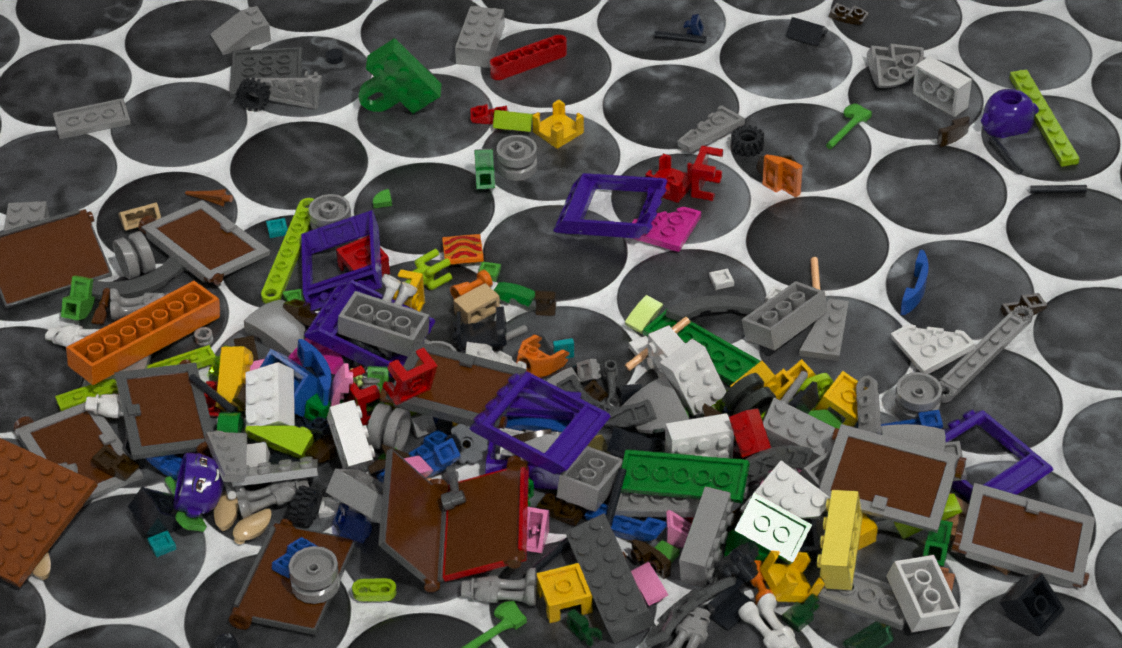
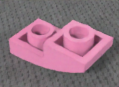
M348 363L341 366L333 379L330 390L331 406L340 404V400H344V393H349V384H353V372H349Z
M649 562L631 571L642 596L649 606L660 602L668 596L667 591Z

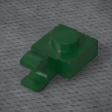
M811 594L803 605L796 602L782 614V620L794 630L800 632L814 620L813 612L819 608L817 602L820 598L815 594Z
M575 609L567 613V627L581 641L585 640L586 644L592 647L593 639L591 637H597L600 641L602 640L601 630L588 627L589 622L584 615H580Z

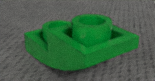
M499 282L493 290L499 295V300L509 303L513 298L519 304L527 307L531 305L535 298V291L513 283Z

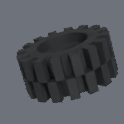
M253 77L251 80L249 78L242 80L235 96H237L236 100L239 101L238 104L244 105V109L248 107V111L254 109V112H257L258 109L261 111L265 108L271 92L268 91V86L265 87V82L260 83V79L255 81ZM248 92L255 93L258 97H253Z
M742 125V128L739 126L737 130L734 129L731 134L732 151H735L737 155L740 153L742 157L744 155L750 157L751 154L754 157L756 153L759 155L764 147V133L762 130H757L758 127L756 126L752 128V125H748V127Z
M304 485L298 487L295 491L296 495L292 497L293 502L290 504L292 507L289 509V518H291L290 521L292 523L310 527L314 523L313 520H316V514L319 513L318 507L321 505L319 503L321 501L319 489Z

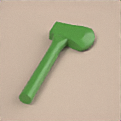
M856 103L848 105L844 109V116L852 119L826 144V147L832 149L855 125L862 121L866 122L872 116V111Z
M168 476L165 479V483L173 496H175L176 483L171 476ZM177 512L175 515L177 522L186 530L204 532L207 528L205 522L200 517H188L186 512Z
M515 601L504 602L494 612V616L502 621L461 648H478L507 629L514 628L516 630L527 623V618L519 610Z

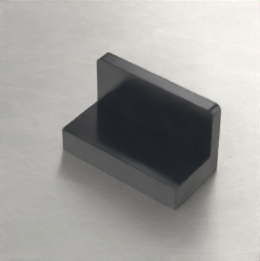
M792 17L786 37L818 46L822 35L826 36L828 29L825 26Z
M812 381L804 391L800 390L788 405L808 414L819 402L817 382Z
M737 578L735 585L724 589L708 603V611L711 613L709 619L726 631H729L742 620L738 614L740 608L747 602H754L744 594L745 582Z

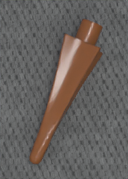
M226 189L185 192L188 196L200 198L223 207L225 202L233 201V196L226 194Z

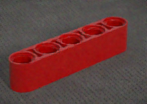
M554 35L492 58L490 60L491 78L493 80H503L565 57L567 55V38L564 35Z

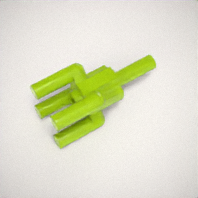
M433 249L414 261L417 269L412 271L423 274L424 285H427L429 290H434L453 279L450 273L436 280L433 277L435 273L451 265L448 258L431 267L425 265L426 262L439 256L437 249ZM407 279L404 282L410 284L411 280Z

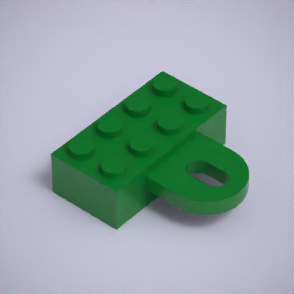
M395 38L367 55L366 70L374 77L361 85L358 95L360 104L367 110L382 112L401 102L414 114L440 98L441 83ZM376 92L384 94L376 100L368 98Z

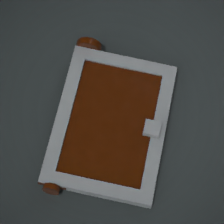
M203 200L158 220L151 215H147L140 220L138 225L139 230L146 234V238L201 281L213 282L215 285H219L223 281V276L270 255L269 249Z
M86 402L35 422L29 416L19 418L13 428L26 450L56 464L66 462L69 465L76 463L78 474L96 482L98 486L87 501L143 479L140 469L127 481H123L108 474L91 462L92 457L105 444L120 456L123 453L126 455V453L122 449L123 444L104 416L96 415L94 411H85Z
M841 424L840 429L835 428L832 440L835 443L819 489L830 498L832 490L858 491L862 513L937 533L954 477L962 479L967 458Z
M974 483L963 531L956 530L951 551L966 554V558L1024 575L1042 573L1048 582L1072 588V586L1081 588L1082 585H1087L1089 573H1086L1085 570L1095 517Z

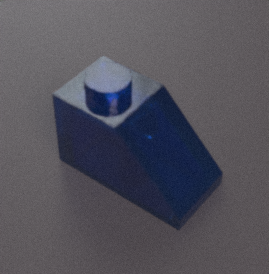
M340 503L332 520L338 534L364 543L365 538H368L371 534V522L365 518V515L353 512L348 508L349 506Z

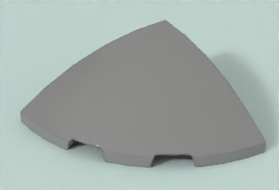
M890 44L889 47L871 45L866 54L869 70L877 87H896L911 80L915 76L916 65L923 61L924 48Z
M276 300L263 305L244 320L245 332L260 338L262 345L286 356H289L298 347V339L304 340L305 324L295 319L283 308V303H285L283 300Z
M666 375L641 388L622 405V407L633 405L646 399L651 401L657 419L640 426H635L640 433H653L655 429H665L666 423L690 420Z
M910 424L881 426V435L945 451V431L943 429Z

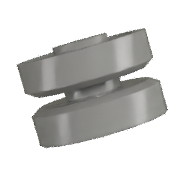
M511 135L499 141L497 144V167L502 177L518 181L528 179L536 173L537 146L533 139L523 135Z
M327 194L317 197L310 203L308 208L311 230L351 217L349 201L340 195Z
M138 231L130 234L128 240L122 237L113 241L117 262L128 280L139 277L140 271L147 274L156 269L153 253L142 232Z
M913 372L903 375L898 380L894 409L900 419H917L920 412L940 410L942 387L935 377L922 372Z
M379 403L374 408L368 423L369 437L366 438L368 445H372L374 449L381 450L383 449V444L392 448L396 447L397 450L402 451L410 432V411L401 408L393 410L391 405Z
M312 546L303 548L291 557L289 573L292 592L297 599L305 603L316 604L331 599L338 592L340 586L337 558L333 552L324 547Z

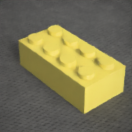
M832 490L831 499L827 498L826 502L828 517H824L823 521L825 536H821L820 547L822 554H818L817 566L820 568V578L824 580L825 589L852 590L863 518L858 491Z

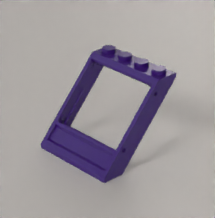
M583 173L573 183L553 231L566 234L639 239L644 233L648 234L653 227L651 222L657 216L656 210L662 203L660 199L667 190L665 186L668 180L653 177ZM596 189L647 192L648 194L637 223L584 220V217Z
M373 210L301 234L303 295L305 301L311 303L310 311L323 307L336 286L343 282L354 280L372 290L382 288L379 227ZM370 235L371 265L313 284L312 254Z
M354 280L338 284L304 336L366 367H388V364L394 360H399L402 366H404L408 356L394 353L391 360L388 361L336 336L338 333V316L355 291L382 299L384 296ZM429 317V333L436 322L431 317Z
M524 372L521 374L515 373L508 379L509 383L497 391L496 394L498 396L485 405L486 409L473 419L474 423L469 429L473 433L554 475L568 470L611 416L606 411L529 372ZM524 388H528L577 413L545 453L494 427L495 421Z
M524 388L513 400L505 416L572 421L577 413L528 388ZM566 391L581 399L582 392ZM489 441L485 474L507 468V460L494 459L496 444ZM528 461L529 479L534 482V488L558 490L559 477L563 472L553 475Z
M973 409L962 414V419H955L947 424L948 428H942L945 431V442H950L977 424V426L982 427L1021 459L983 484L984 486L1017 495L1054 470L1049 463L984 410L976 412ZM966 480L953 481L952 488L970 502L973 486Z

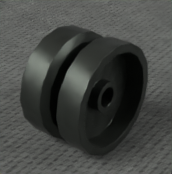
M751 373L736 382L725 393L722 403L728 410H734L733 415L752 409H758L760 415H762L768 409L773 398H776V395L769 387H763L764 381L757 373Z

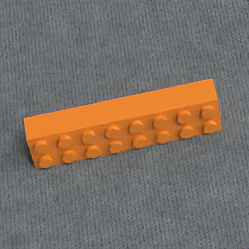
M192 281L67 346L68 366L90 384L95 385L113 375L114 372L125 369L220 318L219 298L197 282Z

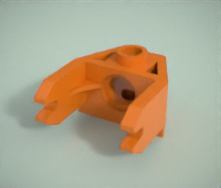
M533 335L522 341L516 363L518 361L526 363L527 372L539 378L550 375L564 367L568 362V359L565 357L569 355V352L562 349L549 356L539 350L541 344L538 342L542 338L538 335Z

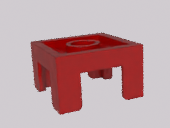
M701 146L692 168L691 197L713 201L715 194L702 191L705 181L721 182L722 171L716 170L715 166H709L708 158L709 155L723 157V149Z
M663 153L659 158V170L655 175L652 174V170H649L645 177L665 178L668 180L665 186L667 190L662 198L679 203L692 187V168L694 164H687V173L671 168L672 157Z
M370 235L336 249L337 263L341 271L344 270V266L351 272L371 265ZM380 247L383 277L384 274H390L389 257Z
M424 347L416 351L417 356L423 362L422 365L406 371L399 360H394L388 364V371L396 380V385L394 386L392 382L388 383L385 381L383 388L396 405L431 390L438 365Z
M362 366L349 370V372H353V378L364 374L365 370ZM353 381V384H349V393H344V400L342 401L349 402L354 400L356 406H360L362 412L361 423L368 426L371 415L367 416L366 404L379 399L380 390L376 385L359 389Z

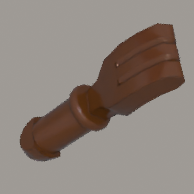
M110 288L103 290L101 300L98 303L99 307L95 310L91 323L104 325L107 317L105 309L108 307Z

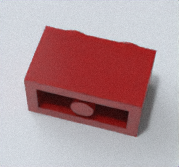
M758 409L746 410L729 417L742 458L771 448Z

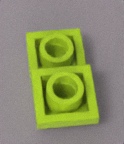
M494 110L493 128L531 132L533 114Z

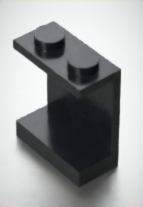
M504 306L496 307V321L463 324L461 311L457 312V319L453 320L454 343H458L459 351L466 350L467 342L487 344L491 347L507 345V325Z

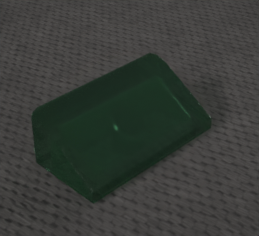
M875 621L843 642V646L845 648H883L894 641V636L889 625Z

